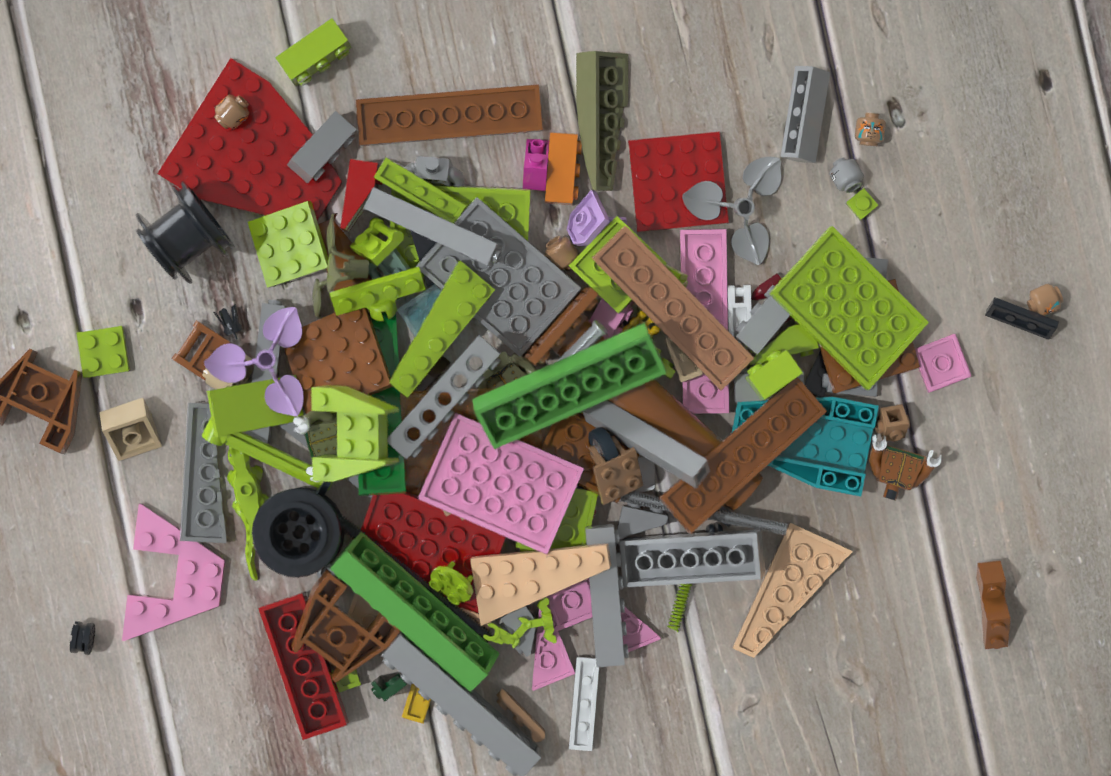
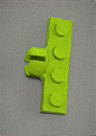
M415 267L329 293L336 316L361 308H368L374 320L384 321L381 312L386 311L388 320L394 317L397 312L395 303L397 298L426 289L420 269Z

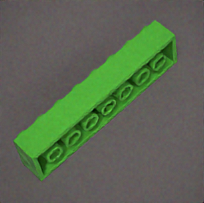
M645 323L472 399L474 412L493 449H496L662 376L667 372Z
M360 532L344 549L330 569L339 579L347 583L356 594L363 597L374 610L380 612L391 625L396 626L404 633L408 640L413 641L420 647L425 655L437 662L442 670L448 672L462 687L471 692L489 674L500 653L364 533Z

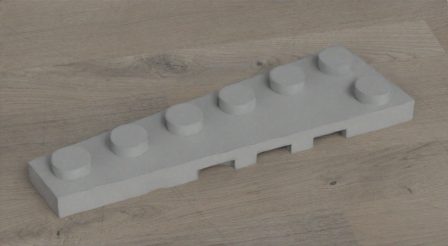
M188 403L180 541L226 543L217 447L202 437V433L211 417L209 404Z

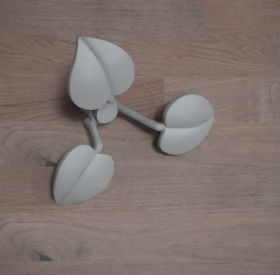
M777 157L759 158L747 165L742 177L744 183L751 186L747 198H739L734 203L720 202L723 197L722 190L716 183L711 181L697 183L682 196L686 208L694 216L703 220L717 218L720 213V206L731 207L738 216H743L744 228L737 229L734 232L731 245L739 257L756 265H760L767 254L769 236L766 228L760 223H753L748 226L749 216L754 212L755 208L752 194L755 190L757 194L767 196L773 194L779 188L781 183V160Z

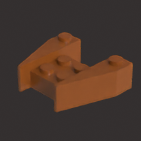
M29 349L0 379V425L3 426L12 406L49 422L39 444L65 455L75 435L82 372L74 370L70 380L64 379L34 365L33 362L38 352Z
M326 569L312 587L291 646L293 651L297 652L305 643L335 665L337 668L333 671L331 677L334 682H337L389 647L400 630L396 626L391 625L380 612L366 629L334 605L347 588V585L343 580Z

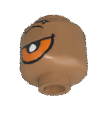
M231 94L227 95L215 107L216 115L214 117L224 128L236 129L249 116L247 109L249 104L240 95L237 97Z

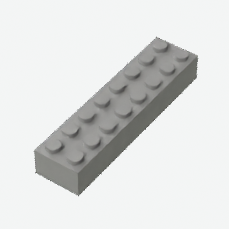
M400 631L389 647L383 650V662L390 669L394 670L396 668L402 673L401 678L407 684L411 685L413 683L419 688L418 692L426 700L431 698L437 704L435 707L443 715L449 714L454 718L453 723L460 730L464 731L466 729L472 734L471 739L479 746L485 745L489 749V755L496 761L501 759L507 765L505 768L513 776H525L539 761L541 750L537 744L475 690L470 692L465 687H462L453 676L442 670L437 662L425 655L420 647L413 641L408 640L404 633Z

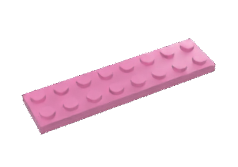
M726 229L680 230V271L689 275L686 280L688 282L686 288L728 331ZM704 373L682 382V404L693 414L729 413V384L721 391Z

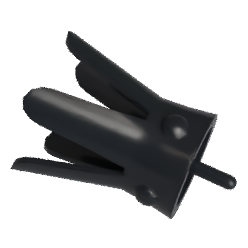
M236 304L231 307L232 319L225 308L219 311L220 317L216 312H213L224 327L225 335L234 334L237 340L236 333L243 329L238 320Z

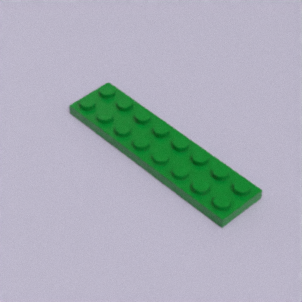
M381 312L384 321L374 320L371 315L370 318L390 377H392L399 365L396 314L388 320L387 313ZM393 386L371 395V397L399 408V412L387 413V438L402 423L400 392ZM387 443L388 458H399V462L358 475L359 496L406 493L404 457L389 443Z

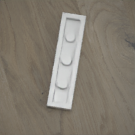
M578 656L576 658L569 749L592 751L599 674L596 658Z

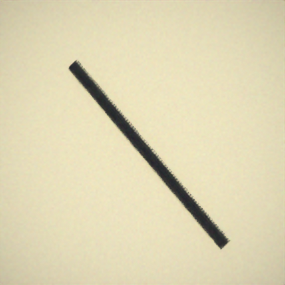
M340 512L337 514L341 530L347 536L350 535L352 540L360 532L363 533V530L361 531V528L358 529L359 527H356L352 521L349 522L345 516L342 517L343 514L340 515ZM378 546L488 643V640L483 635L492 636V632L487 631L488 629H485L480 623L478 624L472 616L469 617V614L467 615L465 611H462L463 609L460 610L458 605L455 606L446 599L447 597L442 595L443 593L431 588L429 582L426 583V580L424 581L422 577L419 578L420 575L417 576L415 571L412 572L411 568L408 569L409 566L406 567L404 562L401 563L402 561H399L400 559H397L395 555L390 554L386 548L383 549V546Z

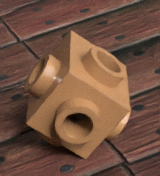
M903 404L880 408L875 429L878 434L880 433L882 440L884 436H886V441H899L905 438L907 429L910 428V420L905 413Z

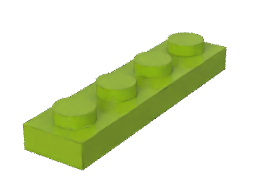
M385 157L374 176L377 180L453 224L466 207L464 203Z

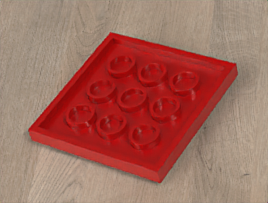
M720 132L628 140L637 232L729 223L727 207L720 206V213L717 218L703 220L694 216L686 208L682 199L683 194L697 183L711 181L716 183L722 190L723 197L720 202L727 203Z

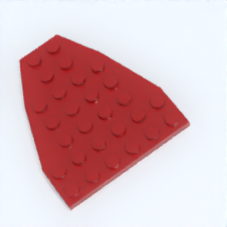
M232 58L227 62L157 173L180 189L182 188L180 183L184 181L200 200L264 216L311 201L317 221H319L342 184L332 164L328 162L323 167L325 172L317 181L312 179L309 183H306L287 166L291 158L313 136L312 133L269 81ZM230 94L235 97L238 95L242 96L249 104L247 106L249 116L236 129L224 128L214 117L216 115L215 107Z

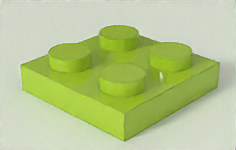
M123 326L76 333L83 378L130 371Z

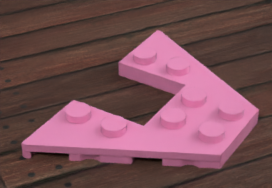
M140 503L138 506L133 549L179 555L174 597L171 600L127 595L122 641L218 607L221 601L226 560L199 542L180 541V529L172 525L166 519Z
M589 578L546 597L549 599L547 607L551 611L554 626L553 635L556 636L557 642L552 643L543 637L545 632L543 626L537 627L532 691L575 674L559 630L592 618ZM625 607V612L621 613V622L626 621L627 635L622 637L623 644L628 645V652L661 639L658 634ZM539 609L538 619L541 618V612H542V611H541L540 609Z

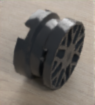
M75 621L71 631L70 653L84 652L85 655H90L95 639V624L87 623L86 625L81 621Z

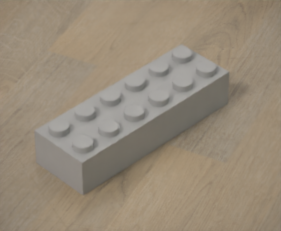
M761 529L628 537L619 541L624 587L761 580L765 576Z

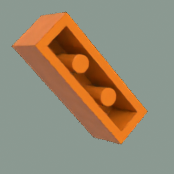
M550 132L545 194L546 204L572 205L573 200L578 199V186H574V178L579 177L580 164L576 163V154L581 155L582 146L581 141L577 140L578 134Z

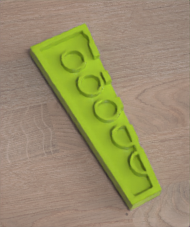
M462 261L456 263L444 288L435 300L432 309L423 321L420 330L390 379L389 383L406 398L414 391L495 291L493 287Z

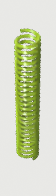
M679 584L678 588L681 590H677L678 593L676 595L679 597H675L676 600L674 602L677 604H673L672 610L674 611H671L675 615H670L672 618H669V620L673 622H668L670 625L667 626L677 632L680 629L678 625H681V618L684 615L683 611H685V604H687L686 601L688 600L687 597H689L688 594L692 584Z

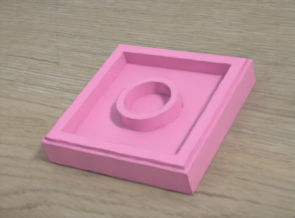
M956 334L915 349L920 365L918 369L928 393L972 376Z

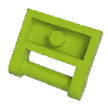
M374 217L370 220L369 227L356 237L350 247L355 253L378 266L403 241L404 234L398 229L388 227L380 218ZM381 232L389 237V239L384 242L376 236Z

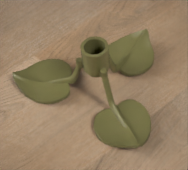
M338 213L331 215L326 234L328 253L330 254L327 280L319 282V279H315L312 290L314 314L318 319L322 318L319 312L323 286L327 285L328 292H331L337 282L353 280L354 278H368V260H355V256L340 253L336 249L333 222ZM334 255L348 260V262H344L343 269H337Z

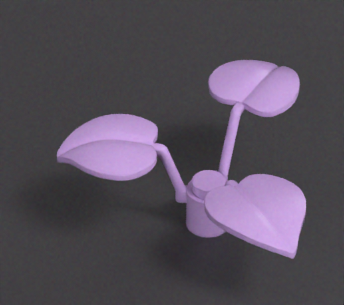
M288 307L273 313L265 321L263 335L267 340L273 341L269 350L259 352L256 359L244 361L245 353L242 348L235 344H224L204 361V365L211 375L227 383H235L242 380L246 375L244 366L257 364L261 370H269L275 383L270 384L266 388L265 401L267 405L277 413L298 416L303 405L301 384L291 375H285L278 380L273 369L275 355L272 352L277 343L283 348H289L296 345L302 335V326L297 309L295 307Z

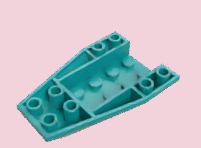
M836 397L816 398L827 412L773 459L768 466L815 488L861 497L871 437L875 428L879 406ZM768 400L737 402L732 432Z

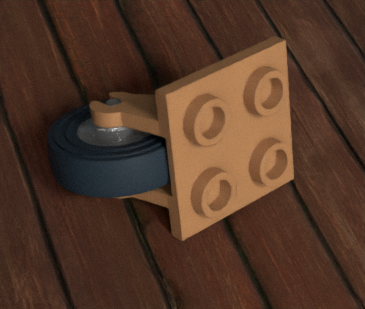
M603 427L590 431L588 436L591 446L588 449L591 451L590 456L596 463L593 469L601 503L606 505L644 486L636 449L633 447L625 451L615 436H610Z

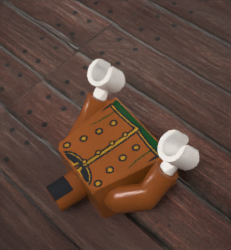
M876 435L872 437L873 446L869 462L873 475L877 477V481L887 484L883 495L884 498L896 501L900 488L909 491L912 488H917L930 476L934 468L941 463L942 454L937 459L932 458L934 450L929 451L926 460L925 456L887 445L886 436H884L881 442H877Z

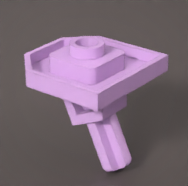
M590 190L570 213L567 231L573 244L586 246L615 217L607 216L597 192ZM619 217L627 225V219Z

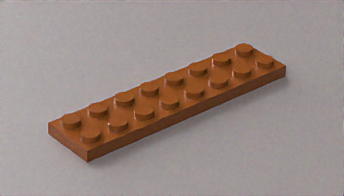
M539 84L356 99L360 146L543 131Z
M796 377L782 387L704 457L708 461L710 472L697 488L680 479L659 499L686 531L691 534L827 411L802 381Z

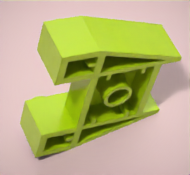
M323 385L311 387L312 411L337 412V455L312 457L313 481L335 482L399 462V458H388L387 413L399 412V408L348 386Z

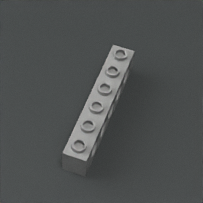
M479 335L387 438V443L404 458L407 459L410 455L415 458L423 448L420 445L423 440L427 438L430 441L438 432L436 428L441 420L446 423L454 414L451 410L454 405L458 403L461 406L469 397L467 393L472 385L477 388L485 379L482 375L485 370L489 368L492 371L500 362L498 358L500 352ZM472 357H479L482 360L483 366L481 369L474 370L470 367L469 362ZM458 374L464 375L467 378L466 386H456L454 383L455 376ZM448 392L452 398L451 403L447 405L440 403L439 394ZM430 409L435 412V421L427 422L424 419L423 413L425 410ZM411 427L418 428L421 433L420 438L411 439L408 436V429Z

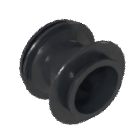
M182 181L180 183L181 189L177 186H172L179 204L153 224H150L140 213H136V217L144 229L138 228L136 232L153 257L171 278L176 280L178 278L177 273H179L187 283L192 284L193 281L185 269L186 265L211 246L219 249L224 256H228L227 247L234 249L235 246L199 197Z
M300 487L276 493L263 503L253 522L252 539L257 555L269 569L286 577H307L319 572L337 557L344 542L345 532L341 530L336 511L338 510L339 513L340 510L328 496L324 495L322 497V495L316 493L317 490ZM292 511L299 513L298 520L294 521L291 519L290 514ZM311 514L315 518L314 524L307 522L308 515ZM281 523L288 526L286 533L280 532L279 526ZM297 525L303 526L306 530L303 533V538L295 535V531L298 529ZM314 530L320 533L319 540L312 538ZM289 539L293 542L291 549L285 548V540ZM302 543L309 545L308 552L301 551L300 546Z

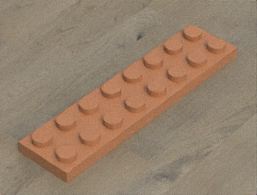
M626 225L592 257L594 262L719 390L722 391L754 359Z

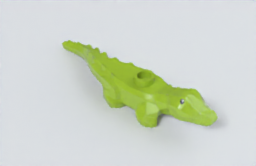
M229 446L228 460L233 466L234 471L230 470L228 472L227 480L233 487L236 498L232 507L244 522L246 529V562L250 577L257 581L258 576L255 567L256 550L253 545L252 527L258 510L269 497L261 491L262 468L257 465L251 467L249 455Z

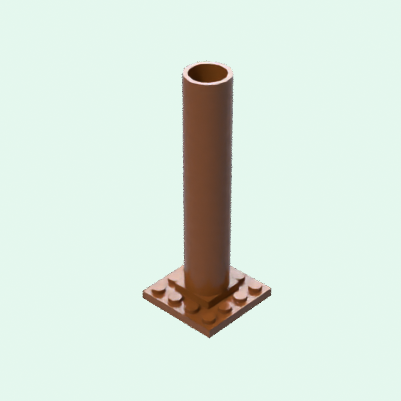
M584 287L523 356L534 365L545 362L551 354L548 352L549 349L562 357L593 325L582 312L584 310L590 311L598 302L595 299L598 293L592 288ZM602 335L593 345L609 338L606 335ZM655 379L608 399L611 403L703 458L723 441ZM758 473L732 496L725 505L731 510L741 506L757 489L763 476Z

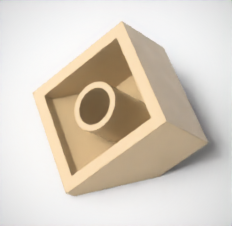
M144 398L100 412L102 432L118 461L162 447L152 414Z

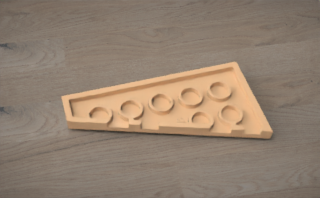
M789 522L786 535L782 537L732 648L754 658L853 551Z
M608 543L549 549L548 554L535 550L473 556L470 560L480 625L482 626L609 569L611 561Z

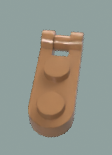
M502 688L496 694L499 698L496 701L499 706L505 711L509 709L514 714L512 717L514 721L521 727L525 725L531 731V737L535 742L543 741L545 729Z

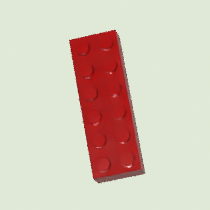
M305 592L258 608L302 740L338 729L349 723L336 682L331 677L332 670L329 661L305 643L297 652H294L291 645L308 601Z

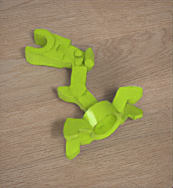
M544 597L537 605L542 611L541 618L527 620L524 617H519L518 620L522 624L513 634L508 633L493 623H489L488 626L494 628L495 633L492 636L484 634L483 637L488 641L498 644H512V648H516L520 644V638L527 629L543 626L545 630L543 637L552 643H556V636L553 635L552 615L547 607L549 599Z

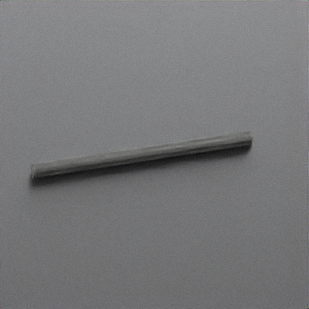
M632 491V493L630 492L622 496L619 500L621 502L624 501L626 503L629 502L635 505L638 504L669 511L659 499V496L657 498L654 496L653 498V495L651 497L650 495L647 496V494L645 496V493L643 495L640 493L639 495V492L633 494ZM721 509L708 518V520L731 523V525L737 524V526L751 527V529H761L765 532L771 531V533L774 532L780 535H786L788 524L783 522L778 524V521L776 523L775 520L769 522V519L766 521V519L762 518L761 520V517L759 519L756 517L755 519V516L749 518V515L746 516V514L745 516L744 514L741 516V513L739 515L736 513L735 515V512L733 514L732 511L731 513L729 511L727 513L726 510L721 512Z

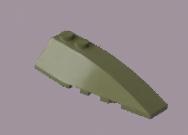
M603 51L576 53L578 125L587 172L593 190L613 191L617 168L615 155L617 150H620L621 145L618 137L620 128L624 127L623 109L628 104V54Z

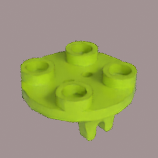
M451 561L446 567L439 566L434 568L429 585L434 590L443 593L449 602L459 605L460 602L468 601L473 594L470 584L473 576L469 575L468 578H465L462 574L452 569L456 563Z

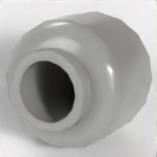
M843 157L833 163L834 167L830 170V177L839 191L850 193L862 185L861 182L864 175L854 159H845Z

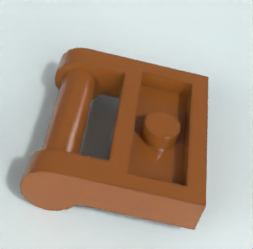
M196 320L193 324L194 329L179 352L175 353L171 359L206 381V378L202 376L206 369L204 361L217 348L224 344H231V342ZM203 332L207 336L189 362L185 358Z

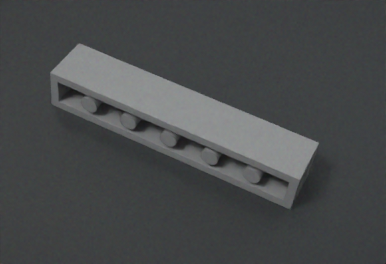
M613 524L585 526L586 544L608 543L611 561L609 569L589 577L597 667L625 665L624 658H628V645L623 644L622 636L627 635L626 621L621 622V613L625 612L624 598L619 599V590L623 589L622 576H618L617 567H621V555L616 553L615 544H619V531L614 530Z

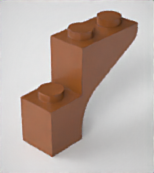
M1001 561L977 563L976 578L981 598L985 649L1008 647L1011 618L1005 599L1006 579Z

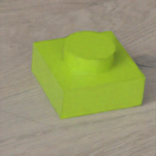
M865 188L861 189L845 203L859 220H862L878 206Z
M357 669L336 682L339 693L362 684Z

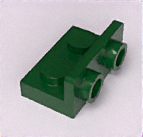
M400 673L396 674L387 683L379 676L371 683L373 686L371 690L379 700L382 698L385 702L406 686L407 683L401 678Z

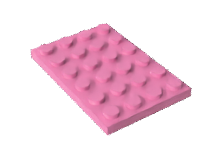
M455 413L418 499L539 552L548 554L584 468L519 440L493 449L480 423Z

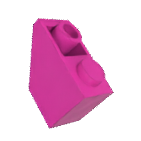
M527 139L523 189L546 190L549 154L548 140Z

